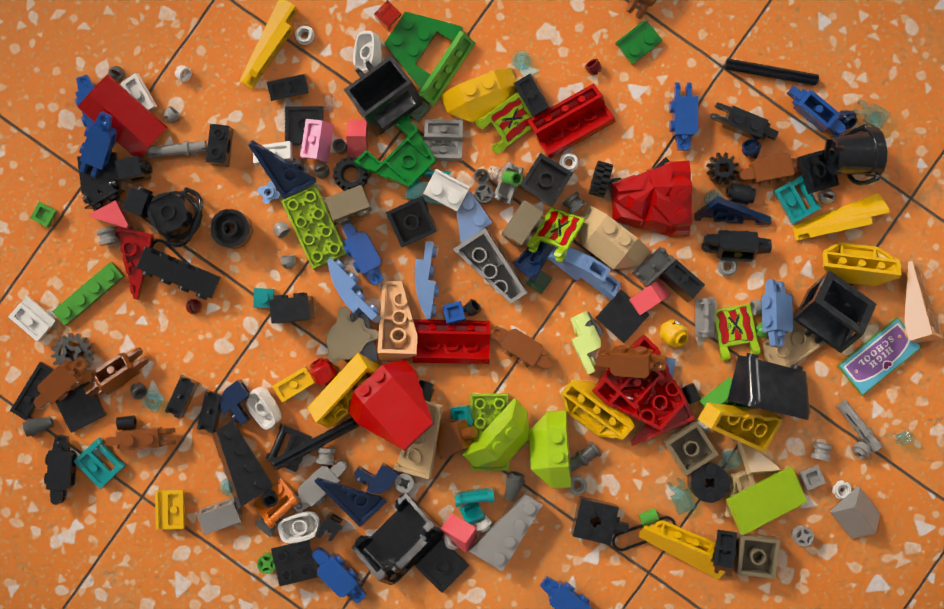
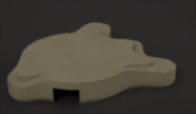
M340 307L338 310V320L331 327L326 338L328 360L332 363H337L340 360L351 359L357 353L360 354L368 342L378 339V331L368 329L362 318L352 322L349 309Z

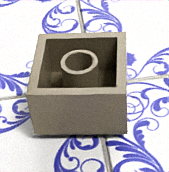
M362 185L325 198L332 220L341 225L351 222L353 217L363 218L368 216L369 211H372Z
M524 200L501 235L519 247L522 244L526 246L533 236L530 233L532 229L537 230L544 220L541 217L543 212Z
M697 421L690 422L662 440L675 463L686 476L719 455Z
M737 532L733 571L740 575L776 579L780 540L775 536L751 533L740 535V532Z

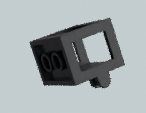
M392 55L375 67L367 61L365 64L369 72L364 74L359 68L355 71L360 78L344 89L357 111L377 137L423 104L414 84Z
M829 270L807 290L793 320L807 329L804 334L807 337L812 334L816 335L814 342L819 344L824 341L842 353L864 335L877 304Z

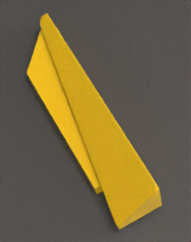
M278 0L240 78V82L251 90L293 31L289 22L298 11L293 3L286 0Z
M876 193L793 225L795 241L873 224L871 217L890 213V210L882 196Z
M664 520L658 521L655 525L649 527L647 525L644 526L639 533L641 539L717 580L725 573L722 570L718 574L714 572L715 542Z

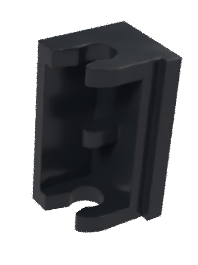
M306 74L267 82L271 101L309 93Z
M528 74L513 83L532 117L551 108L532 74Z
M677 259L659 276L664 283L686 302L694 299L705 285Z
M181 375L165 412L174 414V417L178 419L183 418L199 382Z
M206 390L197 426L198 430L203 429L210 433H214L217 430L221 414L220 400L222 393Z
M329 512L315 536L321 538L324 532L328 530V533H331L328 541H332L338 531L343 528L346 520Z
M717 531L713 562L715 573L718 574L722 570L725 571L726 576H732L737 532Z

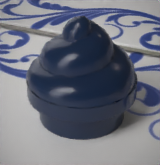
M841 110L839 112L838 119L845 125V129H850L857 123L858 119L854 111Z
M754 138L743 142V154L754 159L758 157L761 149L760 142Z

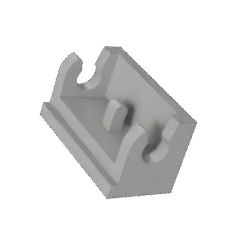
M234 498L199 510L197 518L204 535L241 522L240 516L242 514L240 508L236 509Z

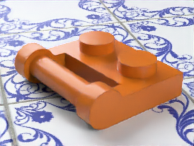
M282 478L270 488L278 496V502L275 506H265L262 503V496L253 503L264 519V522L271 529L276 525L275 522L292 506L300 503L298 497Z

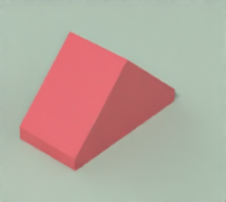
M348 120L346 134L348 157L358 158L365 150L368 151L367 123L365 120Z
M113 201L92 212L90 215L92 218L124 228L132 229L133 227L125 210H122L121 202Z
M659 279L629 299V301L640 316L671 294Z
M450 514L441 527V530L464 553H467L477 538L476 527L454 514Z

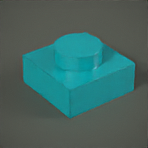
M254 288L253 307L270 308L269 300H274V289Z
M470 405L450 408L452 419H466L468 425L473 424Z
M478 503L467 504L459 508L464 520L471 525L485 519Z

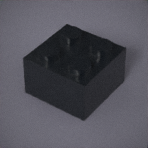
M540 153L519 188L552 208L573 173Z
M423 196L386 212L401 247L439 231Z
M305 292L294 293L292 298H288V295L274 296V300H269L272 324L315 319L313 296H308Z

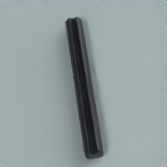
M728 58L724 65L726 70L816 85L819 81L818 74Z
M352 417L273 459L271 463L275 470H279L356 429L360 425Z

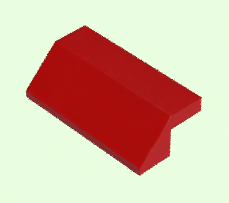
M109 74L77 106L94 122L100 112L112 115L111 127L115 128L117 132L115 141L132 156L138 155L141 157L168 128Z
M594 83L528 120V124L538 143L550 159L616 122L615 117L605 105L603 95Z
M414 319L418 339L417 355L412 356L413 363L490 364V321L466 320L447 325L446 320Z

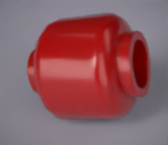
M318 358L310 365L309 374L318 386L326 385L327 387L338 374L333 363L327 358Z

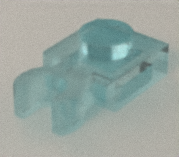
M859 100L857 103L862 106V110L853 109L856 115H864L863 122L881 129L890 112L874 103L869 107L866 101Z
M677 478L679 482L678 487H673L671 482H668V487L675 492L670 497L677 513L680 515L696 508L689 489L683 490V481Z

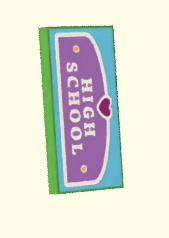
M894 318L837 365L860 395H864L922 348L919 343L911 342L906 338L904 334V328L906 327L899 318Z

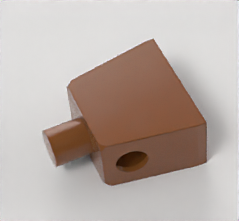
M466 419L440 420L436 445L440 459L468 448L473 443L472 438L478 436L477 428L475 426L469 427Z

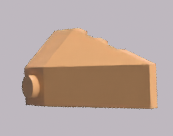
M910 261L908 262L904 320L906 328H904V334L909 341L914 343L941 340L943 336L937 316L933 315L930 311L932 302L927 293L923 291L926 289V285L917 263Z
M383 281L380 310L382 319L379 324L377 351L379 360L399 361L416 356L418 336L402 281Z

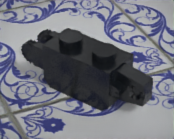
M717 102L715 108L726 112L727 115L722 117L712 113L710 116L712 120L723 124L722 127L750 139L765 140L766 137L775 140L779 131L770 128L771 124L768 123L767 119L736 106L729 107Z
M719 230L718 234L705 235L701 246L702 250L707 253H716L717 258L722 261L752 262L757 254L771 253L772 250L771 239L760 238L757 232Z
M66 435L55 436L53 448L48 451L45 457L47 473L44 476V483L46 484V489L50 490V501L53 505H58L66 500L67 490L72 488L76 481V464L73 461L77 458V453L74 450H70L69 436Z

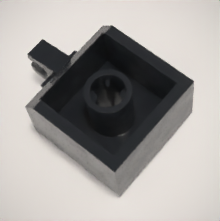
M579 496L571 534L573 537L611 545L613 534L617 535V531L628 533L629 524L621 522L620 517L617 516L618 505ZM597 516L599 521L593 524L590 520Z

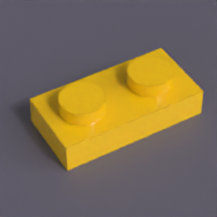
M305 366L272 387L283 403L314 384L315 381Z

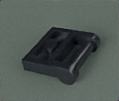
M280 423L278 428L280 431L270 453H267L265 459L272 461L277 458L287 433L291 434V438L284 453L311 440L312 436ZM303 457L284 467L297 472Z

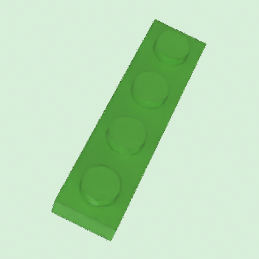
M462 31L458 33L419 91L420 97L432 106L436 104L476 44L467 34Z
M110 262L52 312L64 326H67L125 276L113 262Z

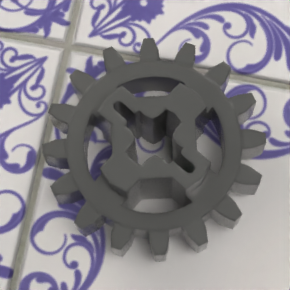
M68 333V338L62 335V341H55L58 346L51 348L55 351V354L51 355V357L56 358L53 365H61L65 360L73 362L80 356L83 357L84 353V359L87 362L93 361L94 358L90 356L92 353H95V350H90L93 344L86 343L87 337L81 339V334H76L74 337L73 333ZM71 341H76L81 345L75 346Z

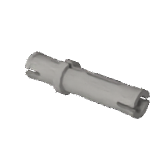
M206 140L198 142L184 141V143L150 146L148 148V155L150 159L207 153V145H205L207 142Z
M847 400L837 405L836 408L839 409L859 434V439H863L870 446L873 453L878 451L883 446L882 443L874 436L871 427L868 428Z

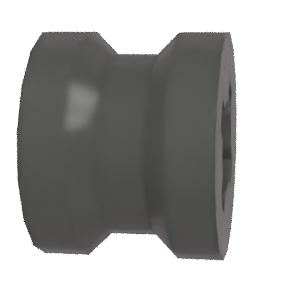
M488 184L477 186L475 189L476 200L481 204L491 202L494 195L492 187Z
M576 191L562 204L569 208L570 214H574L586 202L580 199L579 193Z

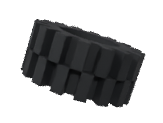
M349 156L345 159H340L341 161L336 163V167L333 170L335 183L344 191L362 185L364 188V185L368 182V171L354 164V161L357 159L356 157L351 158ZM350 167L358 171V178L353 182H348L344 179V171Z
M602 161L597 162L589 194L602 198L605 197L613 164Z

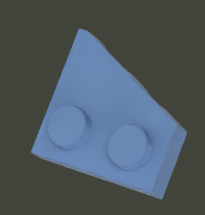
M472 192L467 193L456 212L461 243L492 224V221Z

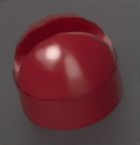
M592 59L585 65V69L590 75L594 76L601 72L602 66L598 59Z
M190 299L186 303V310L190 314H197L202 309V304L197 299ZM190 302H193L196 311L192 310Z

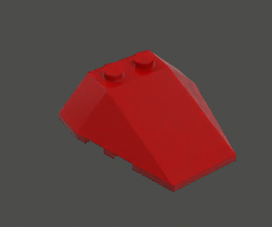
M405 359L381 365L353 391L348 412L357 424L404 451L434 425L428 404L423 396V389L418 381L417 372Z

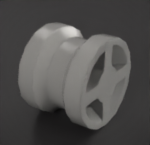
M106 227L96 231L97 235L100 236V246L119 242L118 237L115 235L116 227Z
M813 442L814 452L811 453V458L830 461L831 457L829 454L833 446Z
M320 447L317 449L319 453L316 459L317 464H335L334 454L336 453V448Z
M400 473L395 480L396 489L402 493L411 491L415 482L414 477L411 474Z
M799 525L792 530L791 537L798 545L807 547L814 541V534L809 528Z

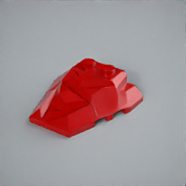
M670 161L664 163L661 167L651 168L642 174H634L612 183V219L617 223L668 237L690 236L692 225L690 161Z
M642 335L629 347H646L647 349H653V354H661L659 348L646 335ZM667 364L665 370L651 371L646 378L614 376L610 372V368H608L592 389V392L606 405L659 430H662L687 402L676 380H673Z

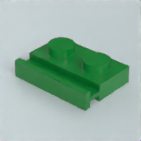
M645 19L616 41L615 44L620 48V51L630 64L633 65L663 40L654 28L650 26L647 19Z

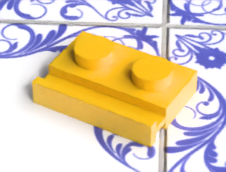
M185 489L155 491L156 530L185 528Z

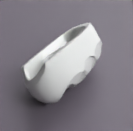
M373 31L358 33L354 45L353 65L366 74L369 72L365 64L367 61L373 67L381 63V42L379 34Z
M257 387L250 392L245 405L256 422L265 430L276 425L282 419L278 404L268 389Z
M303 511L288 516L278 524L280 538L285 543L309 540L315 537L321 526V520L318 514L313 511Z

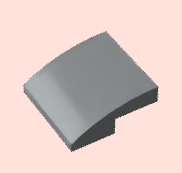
M425 119L424 141L435 160L462 161L463 120Z

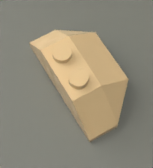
M589 205L581 218L585 219L580 229L582 246L611 269L640 266L650 253V250L636 236L595 207Z

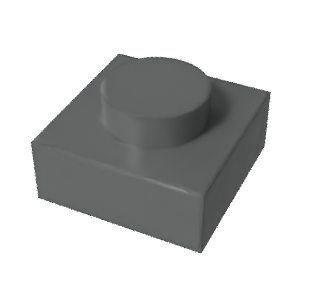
M262 517L255 526L270 537L278 528L281 519L275 522L276 525L272 529L267 526Z

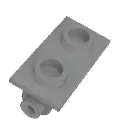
M508 162L507 165H504L502 175L505 171L519 172L522 175L524 168ZM499 181L494 192V198L497 201L511 204L517 186Z
M695 298V337H714L715 299Z

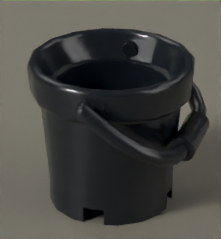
M864 124L853 129L848 134L830 136L831 139H827L824 148L825 160L830 159L831 165H826L830 174H846L853 184L859 186L868 185L880 180V176L886 168L888 155L887 143L880 128L875 126L869 127L868 124ZM852 174L865 175L867 177L873 178L864 181L856 180L852 176Z
M187 187L183 191L158 194L151 200L147 211L149 221L159 234L165 237L164 242L173 247L184 246L192 239L201 225L203 199L197 191ZM188 193L193 194L194 196H196L197 200H196L193 196L189 195Z

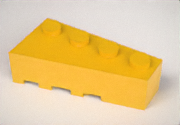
M357 353L308 406V410L315 422L330 428L349 413L348 409L353 391L381 365Z

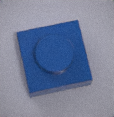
M461 301L442 305L447 325L466 321Z

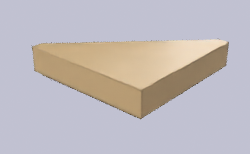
M737 441L747 475L775 473L780 470L776 464L759 451Z

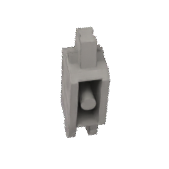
M340 460L332 467L323 464L299 486L298 499L300 503L292 507L300 513L307 507H312L315 503L319 506L326 499L324 496L326 493L314 480L319 477L338 483L342 479L340 475L348 466L347 461Z

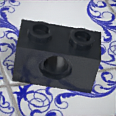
M210 123L206 162L208 164L229 167L234 131L232 127Z
M138 155L115 161L120 181L132 184L152 179L150 173H153L150 162H147L146 159Z
M139 186L136 189L129 188L122 210L148 218L147 211L151 200L155 196L152 195V191Z

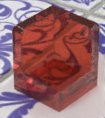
M387 0L374 13V16L389 32L391 25L401 16V13Z

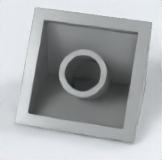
M859 486L829 511L851 539L876 534L880 512Z

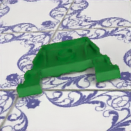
M405 11L384 44L421 90L431 74L416 64L436 33L453 42L458 33L463 30V27Z
M408 114L394 125L407 137L394 151L380 162L370 152L365 150L354 161V164L357 167L410 189L436 163V160Z

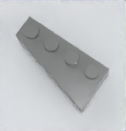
M484 228L453 249L510 304L529 293L487 228Z
M525 492L495 521L488 531L484 532L472 544L469 552L503 572L541 509L542 502Z

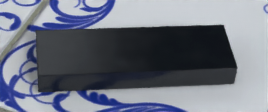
M39 362L10 411L27 421L36 408L33 403L35 398L41 394L38 391V385L55 369L44 362Z

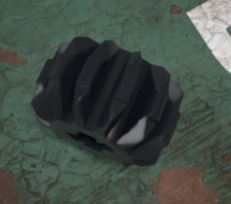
M726 152L723 154V157L720 153L716 154V158L711 157L709 159L711 163L706 164V167L711 169L706 174L713 175L710 181H714L717 178V185H720L722 181L727 185L729 184V179L734 181L736 178L733 174L739 173V170L734 169L739 163H732L735 157L732 156L728 159V153ZM722 165L726 167L724 172L719 171Z

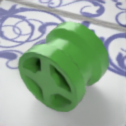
M271 552L264 553L259 558L257 567L260 572L270 574L275 570Z

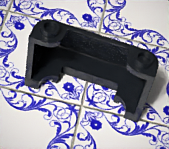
M747 353L746 356L738 355L728 401L805 420L809 419L810 406L807 374L803 371V367L792 365L790 368L759 360V355Z
M407 493L397 498L395 505L397 511L372 536L362 535L358 537L355 544L351 547L378 581L388 585L397 583L445 534L441 530V526Z

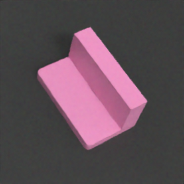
M306 119L300 157L328 162L334 125L322 120Z

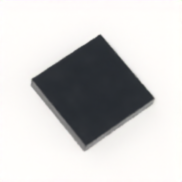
M285 106V142L290 141L292 145H302L306 119L324 121V107Z
M824 150L797 157L808 194L840 185L837 175H832L827 170L826 165L831 164L830 159L825 160Z
M111 152L108 164L102 170H99L96 178L91 177L93 166L89 164L85 173L80 172L81 156H77L82 195L95 188H98L99 192L102 193L99 186L110 179H116L119 183L117 188L121 189L115 161L118 160L117 152Z
M620 289L615 298L610 300L595 318L620 341L625 343L649 314L644 312L639 316L629 301L631 298Z
M90 381L76 387L74 390L68 391L69 395L61 402L58 399L55 401L71 433L107 415L98 396L95 395L91 398L84 391L83 388L90 384Z
M443 538L415 564V567L441 593L469 566L455 550L446 547Z

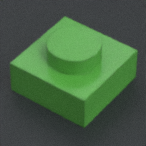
M38 202L30 219L49 228L58 211L42 202Z

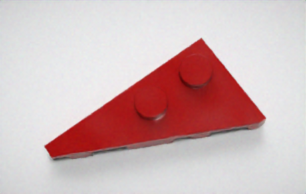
M116 226V232H118L121 244L120 249L123 253V262L130 282V291L133 299L139 300L145 275L141 273L142 270L136 267L145 246H152L154 235Z
M685 403L662 430L645 424L631 441L632 446L694 421L695 418L688 403Z

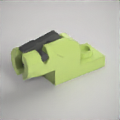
M585 311L570 318L574 333L578 335L570 340L586 373L589 375L595 372L594 367L596 363L592 355L588 357L587 354L601 347L600 336L603 332L591 314Z

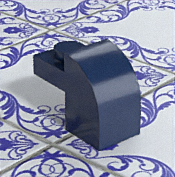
M241 379L235 381L224 390L221 395L220 406L224 414L231 410V416L236 423L240 422L242 425L251 418L240 405L241 402L250 396V391Z
M383 462L376 475L361 466L357 467L354 475L357 476L356 479L359 482L370 484L366 490L367 492L379 494L387 491L392 486L400 472L393 470L392 467Z

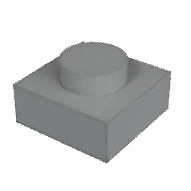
M818 465L799 472L808 491L826 483Z

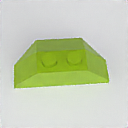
M514 398L462 455L474 467H504L529 440L528 411Z
M548 411L529 430L531 470L552 489L572 488L567 411Z

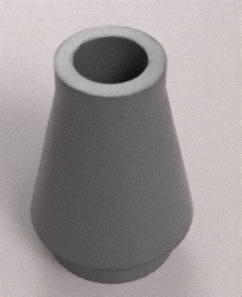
M51 416L27 419L26 422H23V429L27 437H34L54 427Z
M510 471V474L507 475L505 499L515 501L517 494L525 483V476L523 474Z

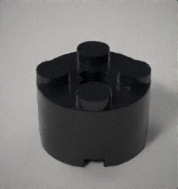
M221 210L211 221L212 238L216 243L226 248L237 249L243 247L249 242L253 234L250 219L238 210ZM230 225L235 226V227H234V230H235V231H234L233 233H232V232H229V231H230V228H229Z
M712 462L705 463L687 476L690 492L704 502L713 503L722 499L730 487L726 471ZM706 478L711 479V480H710V482H711L710 485H707V484H706V481H705Z

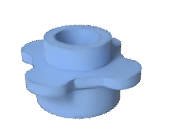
M271 181L264 187L260 186L257 190L265 204H269L270 201L280 197V193Z

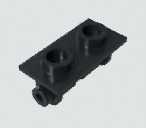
M110 179L99 186L102 191L101 194L98 188L84 194L82 200L85 204H89L84 208L96 211L104 207L103 203L107 201L112 202L120 198L119 194L125 191L117 188L119 183L116 179Z

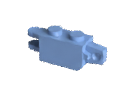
M769 279L765 283V294L761 295L763 333L768 334L770 346L780 348L784 347L785 333L793 330L792 295L785 294V284L783 281L776 282L774 279Z

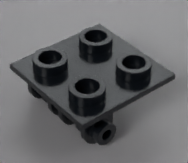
M309 540L271 548L279 586L317 578Z

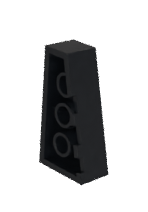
M145 246L136 267L142 270L141 273L146 276L153 277L155 275L160 277L159 281L168 285H171V283L179 285L178 289L189 293V290L197 293V297L207 300L208 297H213L221 279L220 276Z
M233 421L212 433L236 509L244 506L273 487L270 479Z

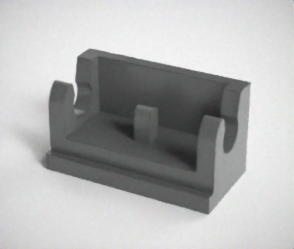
M659 247L632 274L646 287L665 271L675 259L667 254L665 248Z

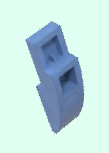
M426 241L423 260H415L416 292L426 319H431V316H435L437 305L433 304L434 297H438L439 286L436 285V281L429 280V277H433L434 266L431 265L432 258H436L437 247L431 241Z
M553 247L547 258L576 281L582 278L610 300L615 298L621 283L609 275L610 268L593 257L570 247L562 263L557 262L554 252L558 247Z
M329 258L328 266L332 281L346 306L357 316L364 312L373 322L378 323L382 319L378 314L380 310L372 303L369 305L365 301L367 299L366 296L359 291L361 288L357 283L359 279L352 272L348 274L344 270L346 266L339 259L335 261Z

